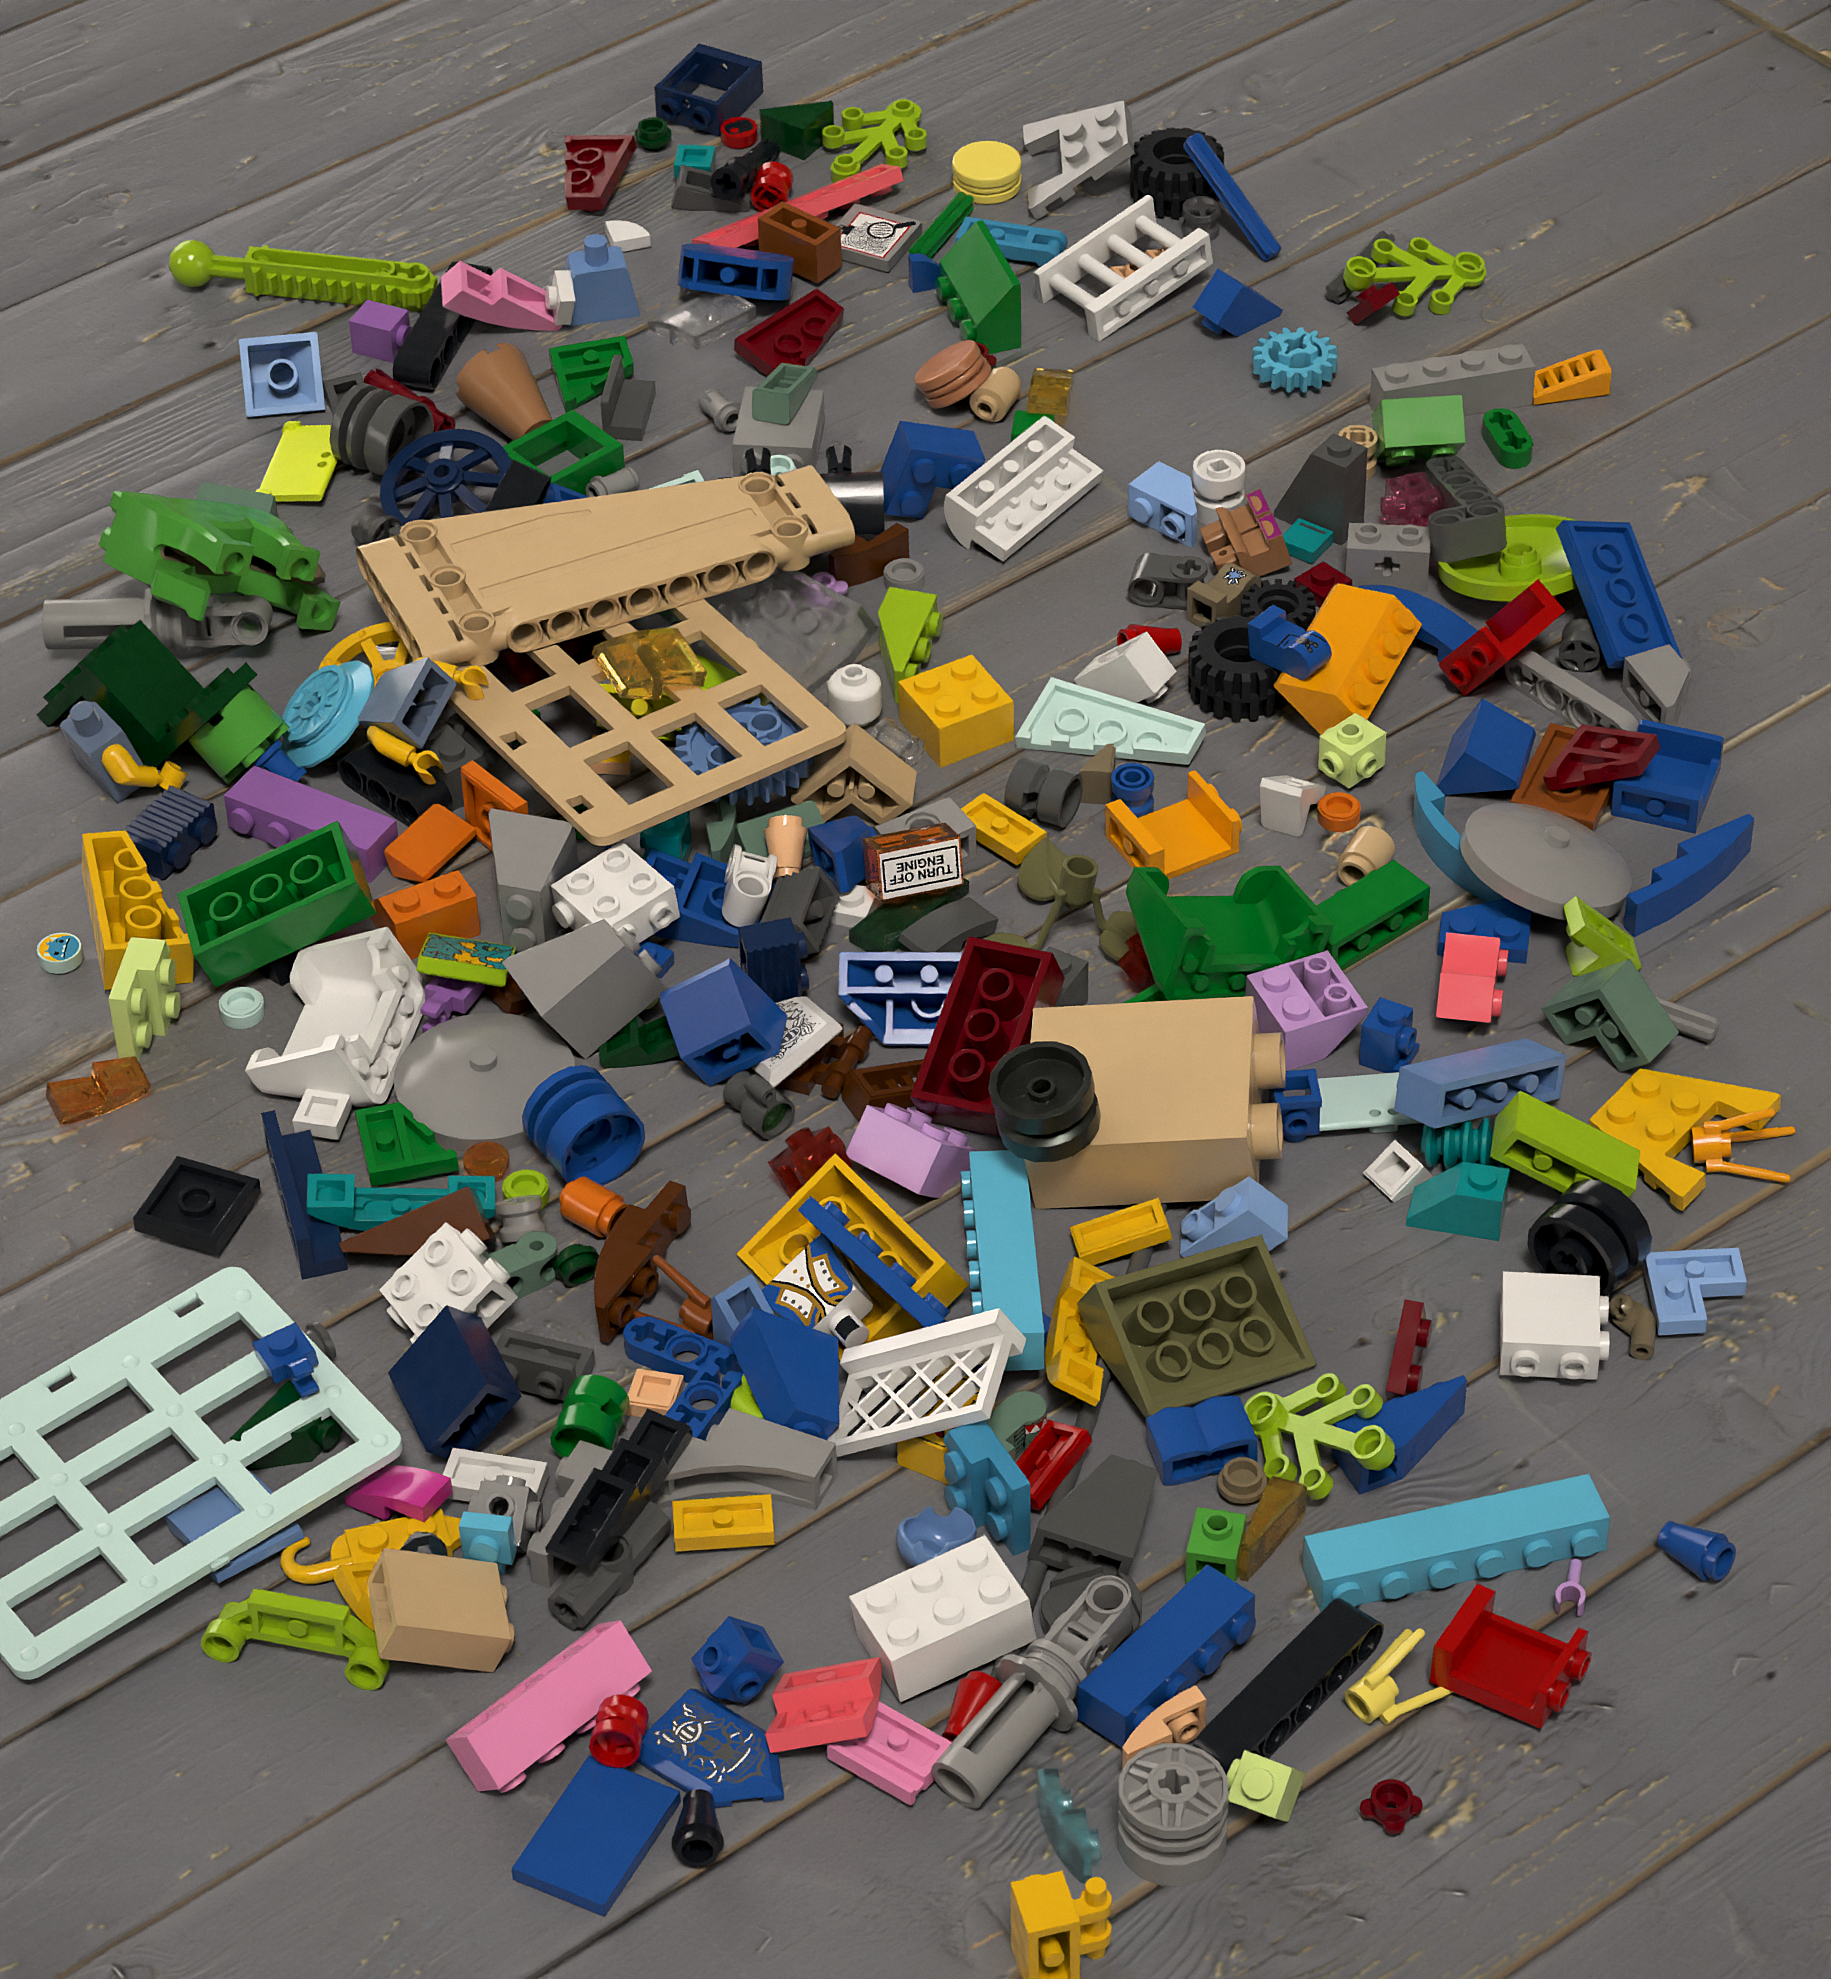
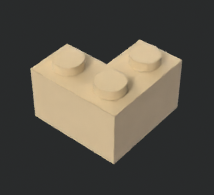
M854 723L846 729L847 737L842 744L814 756V766L809 767V777H799V787L792 788L791 801L796 805L813 800L820 811L824 823L852 803L880 825L896 818L912 806L917 771Z

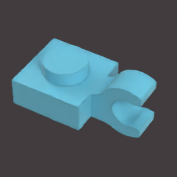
M463 1511L459 1524L463 1559L497 1563L499 1574L504 1575L506 1564H513L517 1551L513 1517Z

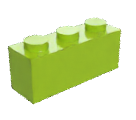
M1519 1091L1495 1118L1490 1157L1562 1193L1574 1182L1591 1179L1603 1181L1617 1188L1629 1198L1636 1190L1640 1150Z

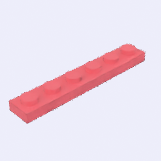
M880 164L785 203L815 217L824 219L829 216V210L837 207L839 209L851 208L855 203L860 204V198L867 195L875 197L887 194L892 191V185L904 180L899 166ZM772 208L693 238V244H711L732 248L742 245L744 247L759 245L758 218Z

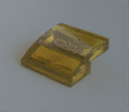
M678 628L647 629L627 633L594 646L592 655L621 698L660 700L664 685L703 687L707 675L706 669Z

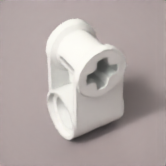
M734 844L725 873L724 882L726 886L722 906V915L730 924L736 927L758 924L771 891L777 855L770 854L768 857H763L742 851L741 846Z

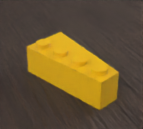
M127 831L83 833L82 877L104 990L112 989L131 937L166 940V944L171 949L169 959H174L176 984L193 983L194 955L188 933L184 934L179 926L180 919L173 908L169 909L162 898L163 891L158 882L152 881L148 875L147 865Z

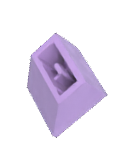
M1328 950L1246 975V996L1254 997L1260 1034L1279 1032L1283 1034L1286 1071L1324 1060L1368 1012L1367 1005Z
M887 1103L885 1109L866 1106L844 1156L919 1195L940 1198L960 1179V1171L969 1170V1152L979 1150L967 1145L969 1136L947 1126H944V1129L931 1124L932 1117L910 1107H907V1110L897 1105Z

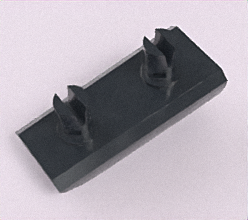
M844 445L842 462L838 463L835 447L831 446L826 450L828 474L819 475L848 512L853 523L855 536L858 535L870 541L885 531L882 472L852 473L851 448ZM763 447L760 465H757L753 448L745 452L747 474L764 472L771 475V451Z

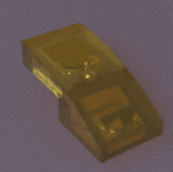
M1035 368L1029 389L1027 413L1066 415L1070 407V392L1074 383V370Z

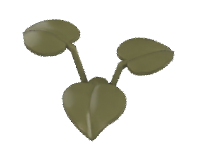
M1047 837L1041 840L1026 855L1020 865L1017 876L1019 888L1030 898L1038 901H1047L1055 898L1036 941L1030 945L1027 940L1019 935L1002 932L985 938V940L1040 950L1062 904L1077 909L1084 907L1086 903L1092 901L1097 926L1104 930L1099 938L1102 950L1113 959L1125 964L1141 965L1149 963L1132 912L1116 911L1109 916L1108 921L1104 918L1100 901L1102 891L1094 887L1098 873L1097 863L1084 855H1065Z

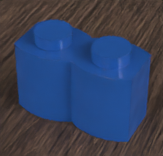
M1214 1396L1193 1408L1167 1407L1146 1418V1442L1164 1485H1178L1199 1480L1210 1473L1219 1474L1228 1461L1238 1457L1251 1458L1257 1462L1258 1440L1242 1401L1238 1396Z

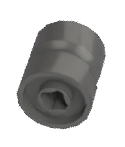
M1022 757L1014 765L1009 775L1005 789L1004 804L1016 813L1029 817L1037 813L1039 820L1065 828L1073 820L1078 810L1083 791V780L1081 775L1057 767L1050 772L1047 764Z

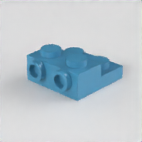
M985 1420L950 1429L943 1440L944 1445L948 1449V1453L944 1455L946 1466L944 1476L949 1482V1486L945 1487V1497L950 1509L953 1510V1508L959 1507L975 1519L976 1528L987 1524L992 1537L996 1541L1002 1540L1013 1556L1029 1550L1031 1547L1030 1482Z

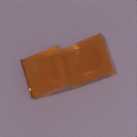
M136 1056L92 1062L91 1076L48 1082L46 1098L60 1125L91 1119L121 1108L150 1092L151 1084Z

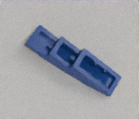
M1746 814L1678 843L1676 859L1652 869L1650 885L1627 894L1623 927L1633 937H1636L1672 919L1705 897L1726 879L1750 852L1754 817Z

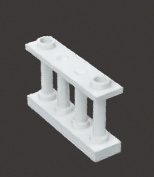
M1146 195L1034 272L1038 301L1045 304L1059 293L1063 294L1085 309L1088 334L1100 342L1213 264L1210 236L1207 232L1198 228L1185 238L1180 239L1156 223L1153 197ZM1146 234L1166 247L1167 250L1157 257L1151 258L1131 244ZM1118 254L1139 269L1128 277L1123 278L1103 263ZM1089 273L1109 286L1110 289L1095 298L1074 283Z

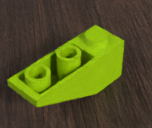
M889 587L878 610L879 647L895 703L899 704L898 681L920 673L921 663H927L930 658L933 637L940 636L943 625V613L938 612L936 594Z

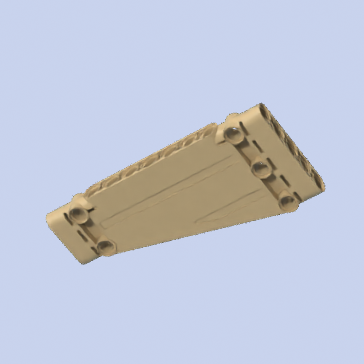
M808 465L775 476L764 472H754L745 476L432 520H414L402 526L399 535L356 547V558L365 582L414 660L421 657H429L430 659L452 665L466 662L473 666H482L494 662L498 658L499 651L507 648L518 653L533 651L763 581L773 574L776 567L784 571L803 569L809 564L810 557L854 544L855 532L846 509L812 465Z

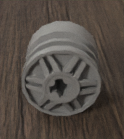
M1161 1743L1141 1750L1126 1762L1119 1776L1118 1851L1126 1866L1141 1879L1161 1886H1186L1205 1879L1220 1866L1227 1851L1229 1795L1228 1777L1216 1759L1204 1750L1184 1743Z

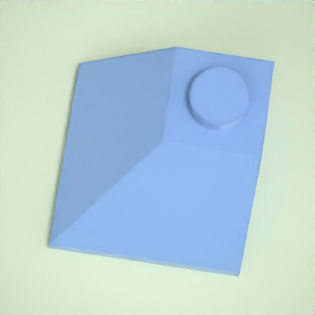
M317 332L239 339L247 418L325 411Z

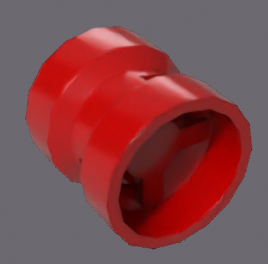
M773 161L764 163L759 167L751 191V201L759 211L772 208L782 201H788L789 192L793 185L791 170L786 165Z
M622 1694L605 1698L600 1704L596 1726L593 1728L589 1743L591 1755L598 1762L608 1767L625 1768L634 1764L639 1758L643 1742L642 1737L646 1732L649 1720L648 1710L641 1701L632 1696Z

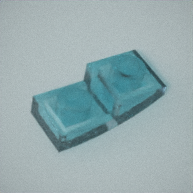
M1058 1768L1037 1770V1803L1046 1835L1059 1859L1080 1883H1086L1088 1879L1092 1878V1861L1101 1860L1098 1828L1088 1829L1085 1808L1073 1809L1071 1789H1061Z

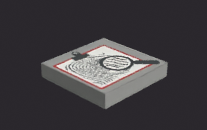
M856 203L835 225L841 228L842 260L887 273L922 234V221Z

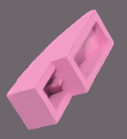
M459 261L441 277L443 307L458 314L509 328L537 331H558L562 328V325H555L553 309H547L546 290L502 268H499L490 276Z

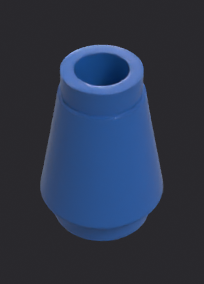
M1669 1521L1663 1526L1658 1536V1547L1666 1551L1702 1580L1712 1578L1718 1581L1723 1579L1734 1563L1736 1548L1734 1544L1728 1542L1725 1534Z

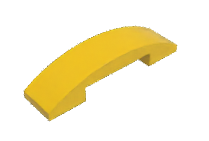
M1074 1256L1069 1262L1062 1280L1050 1321L1045 1353L1046 1374L1053 1386L1096 1406L1100 1401L1104 1369L1096 1365L1098 1352L1092 1343L1077 1302L1095 1283L1115 1278V1276Z

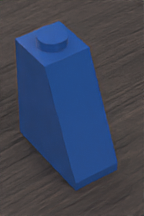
M752 1307L730 1336V1344L764 1419L827 1440L839 1425L838 1337Z

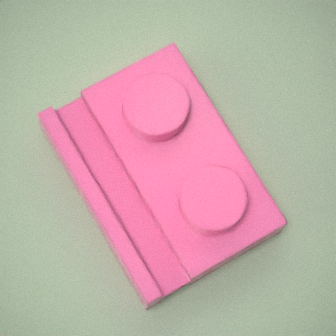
M879 1702L869 1735L867 1737L829 1743L827 1745V1758L912 1806L916 1801V1795L922 1789L925 1791L935 1780L931 1772V1766L952 1742Z

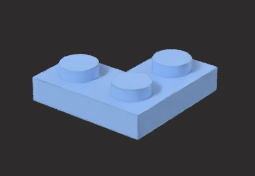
M1739 1247L1650 1252L1643 1260V1270L1658 1335L1706 1333L1707 1316L1702 1297L1745 1295L1747 1281Z

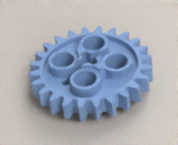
M756 697L751 704H745L744 701H741L724 709L764 746L803 730L782 710H777V706L772 701L766 706L761 705L760 697ZM696 721L681 727L682 735H676L675 755L696 775L736 759ZM814 756L724 796L729 797V803L733 806L739 798H745L746 803L750 806L754 802V797L758 796L768 803L770 802V793L772 792L784 797L786 796V785L798 788L799 777H809V767L814 766ZM723 796L714 799L713 802H718Z

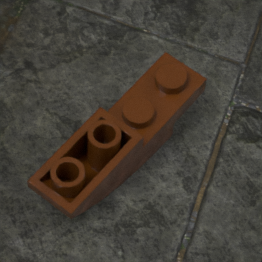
M669 1180L646 1209L629 1204L608 1234L599 1255L594 1279V1300L600 1341L609 1343L617 1332L630 1322L634 1310H637L641 1303L655 1292L659 1275L656 1271L653 1257L655 1255L663 1257L667 1247L678 1234L683 1233L687 1229L691 1219V1209L688 1207L685 1185Z

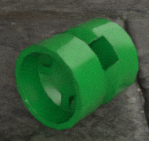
M581 1375L574 1379L568 1389L562 1410L550 1436L551 1446L556 1454L561 1458L569 1457L580 1440L613 1451L618 1438V1432L623 1425L630 1406L629 1396L624 1388L617 1382L600 1375Z

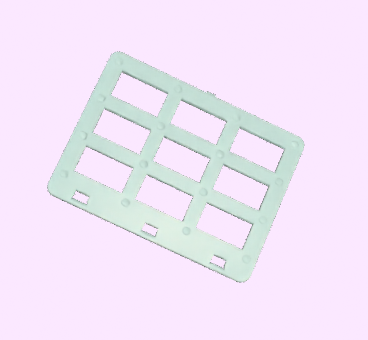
M227 1267L216 1272L0 1399V1461L14 1453L36 1479L33 1483L0 1502V1537L56 1503L80 1530L78 1533L0 1579V1658L18 1678L30 1680L42 1676L205 1575L220 1569L241 1553L394 1461L402 1453L403 1444L399 1432L305 1333L304 1335L315 1349L319 1364L313 1366L314 1373L311 1374L319 1386V1391L297 1400L242 1433L241 1441L238 1442L232 1439L224 1444L200 1417L269 1377L254 1351L181 1395L156 1370L240 1319L258 1339L295 1323L244 1269ZM198 1300L200 1302V1307L179 1318L176 1314ZM69 1375L73 1376L74 1381L52 1393L48 1389ZM127 1386L132 1389L151 1411L149 1414L66 1463L61 1460L42 1438L45 1434ZM332 1416L356 1442L272 1494H269L245 1468L291 1440L290 1433L319 1417L324 1420ZM170 1435H173L196 1460V1462L111 1513H108L85 1487ZM216 1484L241 1510V1513L155 1565L150 1562L129 1538ZM101 1554L125 1583L34 1637L11 1608Z

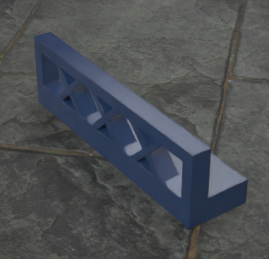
M275 1110L261 1113L267 1154L302 1280L348 1270L346 1254L342 1252L339 1246L342 1240L338 1226L307 1214L308 1174H323L311 1130L282 1135Z

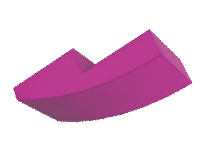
M384 1466L361 1480L347 1494L345 1503L348 1506L385 1521L397 1511L425 1522L453 1493L451 1478L415 1467Z

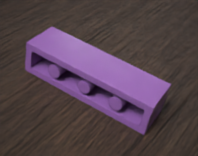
M253 766L224 795L228 827L239 833L272 844L275 847L285 845L338 820L357 849L366 879L370 883L387 867L388 863L384 850L398 837L395 819Z

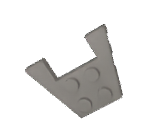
M1124 100L1023 126L1024 145L1031 156L1060 143L1063 172L1059 176L1028 189L1029 210L1036 220L1048 213L1045 208L1047 205L1059 197L1065 202L1075 195V186L1091 176L1095 181L1135 154L1131 112Z

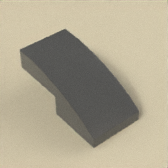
M967 897L946 904L923 916L900 934L898 941L912 952L960 953L963 941L967 940L968 936L978 938L994 934L999 919L973 899Z

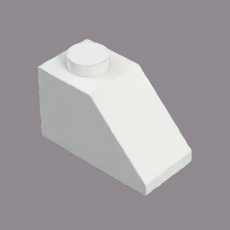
M1145 632L1095 657L1074 681L1079 686L1135 703L1144 699L1147 703H1151L1167 691L1168 688L1165 683L1176 673V670L1148 632Z

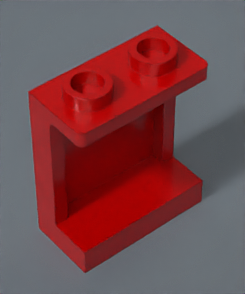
M1537 579L1485 623L1488 627L1483 626L1438 665L1450 682L1457 687L1463 696H1466L1513 658L1564 613L1565 610L1541 581Z
M1477 1584L1434 1645L1429 1682L1542 1729L1553 1711L1560 1713L1564 1708L1573 1680L1581 1681L1588 1670L1592 1656L1591 1652L1586 1651L1588 1631L1578 1627L1570 1641L1565 1643L1493 1613L1496 1591Z

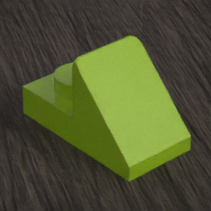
M1577 896L1563 905L1568 923L1566 932L1572 940L1566 946L1565 951L1573 976L1578 977L1628 959L1631 960L1637 970L1642 968L1632 936Z

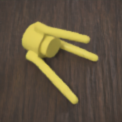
M1418 1628L1414 1633L1411 1629H1405L1365 1675L1345 1691L1344 1697L1347 1705L1361 1721L1371 1724L1379 1717L1385 1725H1389L1404 1713L1454 1693L1439 1686L1395 1704V1697L1399 1694V1690L1395 1681L1388 1674L1425 1636L1423 1629Z

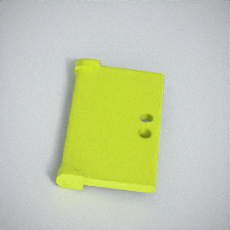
M301 421L286 422L282 428L281 439L260 488L256 492L271 494L276 498V502L321 501L338 461L332 454L330 446L331 425H302Z

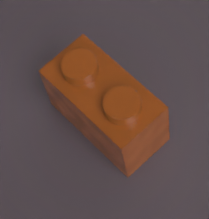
M783 201L758 218L759 251L782 254L794 258V273L818 284L842 266L841 228Z

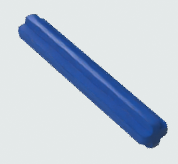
M1196 133L1187 138L1183 144L1184 149L1264 261L1276 257L1281 250V245L1203 135Z

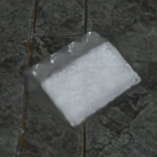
M777 567L773 574L763 581L704 598L747 638L750 637L764 653L811 694L827 683L830 675L837 669L853 663L878 629L860 604L799 571H784ZM702 639L682 647L691 653L711 659L740 674Z

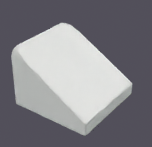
M1396 1140L1363 1172L1394 1203L1413 1193L1415 1186L1433 1177Z

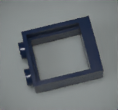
M699 43L654 87L656 117L720 137L721 124L729 118L739 117L763 93L762 61ZM700 84L726 91L717 101L691 94Z

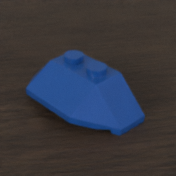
M839 952L838 996L854 1015L870 1029L883 1046L928 1047L962 953Z

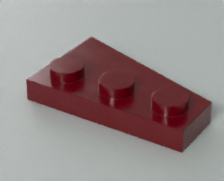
M565 135L567 153H565L567 173H565V199L568 210H584L586 212L603 210L637 148L634 135Z
M816 288L735 338L734 351L767 376L781 363L807 367L842 322L844 308Z

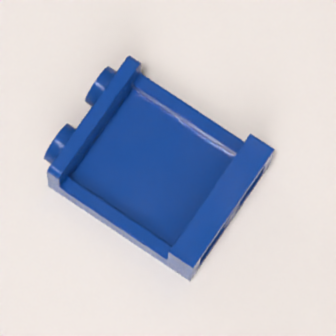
M1642 719L1638 725L1637 732L1656 734L1660 749L1641 775L1616 779L1614 781L1611 815L1695 834L1720 772L1724 738L1719 735Z

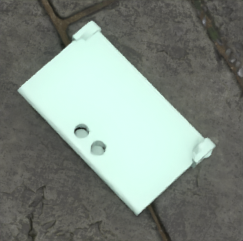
M1399 1072L1318 1079L1322 1097L1319 1131L1369 1127V1131L1372 1133L1394 1132L1399 1129V1125L1419 1124L1421 1122L1394 1111Z

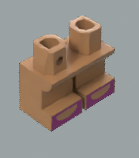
M1260 489L1246 494L1248 504L1231 512L1224 507L1215 508L1219 520L1199 528L1217 572L1225 564L1234 563L1260 577L1292 564L1283 535Z

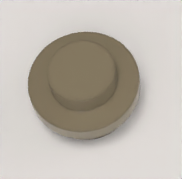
M1238 1457L1231 1459L1225 1464L1218 1475L1219 1492L1224 1498L1234 1503L1247 1504L1255 1502L1265 1494L1267 1489L1265 1472L1260 1464L1251 1458Z

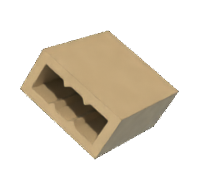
M389 1548L382 1550L367 1580L379 1658L494 1673L502 1656L511 1650L514 1641V1627L512 1623H508L505 1607L507 1590L505 1585L501 1584L497 1563Z

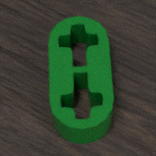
M1495 408L1487 411L1482 420V437L1497 462L1511 469L1523 468L1530 464L1533 441L1519 417L1513 411L1504 408Z

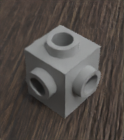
M497 1475L496 1482L481 1481L479 1494L473 1493L470 1498L468 1512L513 1517L516 1553L526 1554L532 1531H539L542 1523L543 1504L542 1502H537L538 1495L530 1487H525L526 1480L518 1477Z

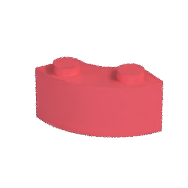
M1446 933L1436 1018L1491 1023L1492 1016L1501 1017L1503 990L1496 989L1497 976L1506 977L1509 950L1500 949V938Z

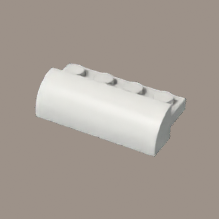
M1043 416L946 494L944 501L945 518L953 535L966 549L970 550L974 545L979 544L1003 562L1101 481L1104 470L1073 449L1076 437L1046 416Z

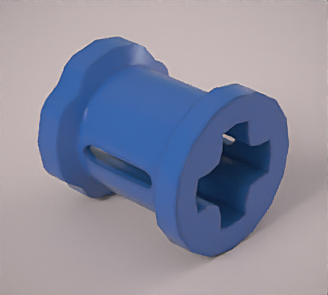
M276 740L250 765L251 767L256 766L296 782L307 772L304 767H298L281 749L282 743L279 740Z

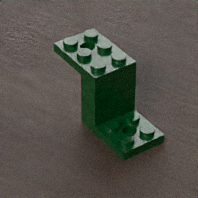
M139 620L129 630L120 625L103 643L84 657L76 667L43 696L48 704L36 715L49 727L83 696L89 702H96L126 734L138 756L147 766L157 767L258 674L246 662L234 673L227 667L211 683L203 688L150 629Z

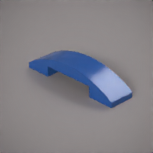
M1363 585L1358 587L1395 595L1422 623L1415 638L1439 648L1438 662H1441L1477 632L1473 626L1451 610L1415 592L1386 585Z

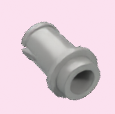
M717 389L706 390L704 393L712 401L709 403L704 397L700 396V409L714 419V424L719 430H736L740 405L734 401H728Z
M630 466L624 467L605 477L597 475L591 478L590 483L586 485L587 497L635 491L639 488L638 476Z

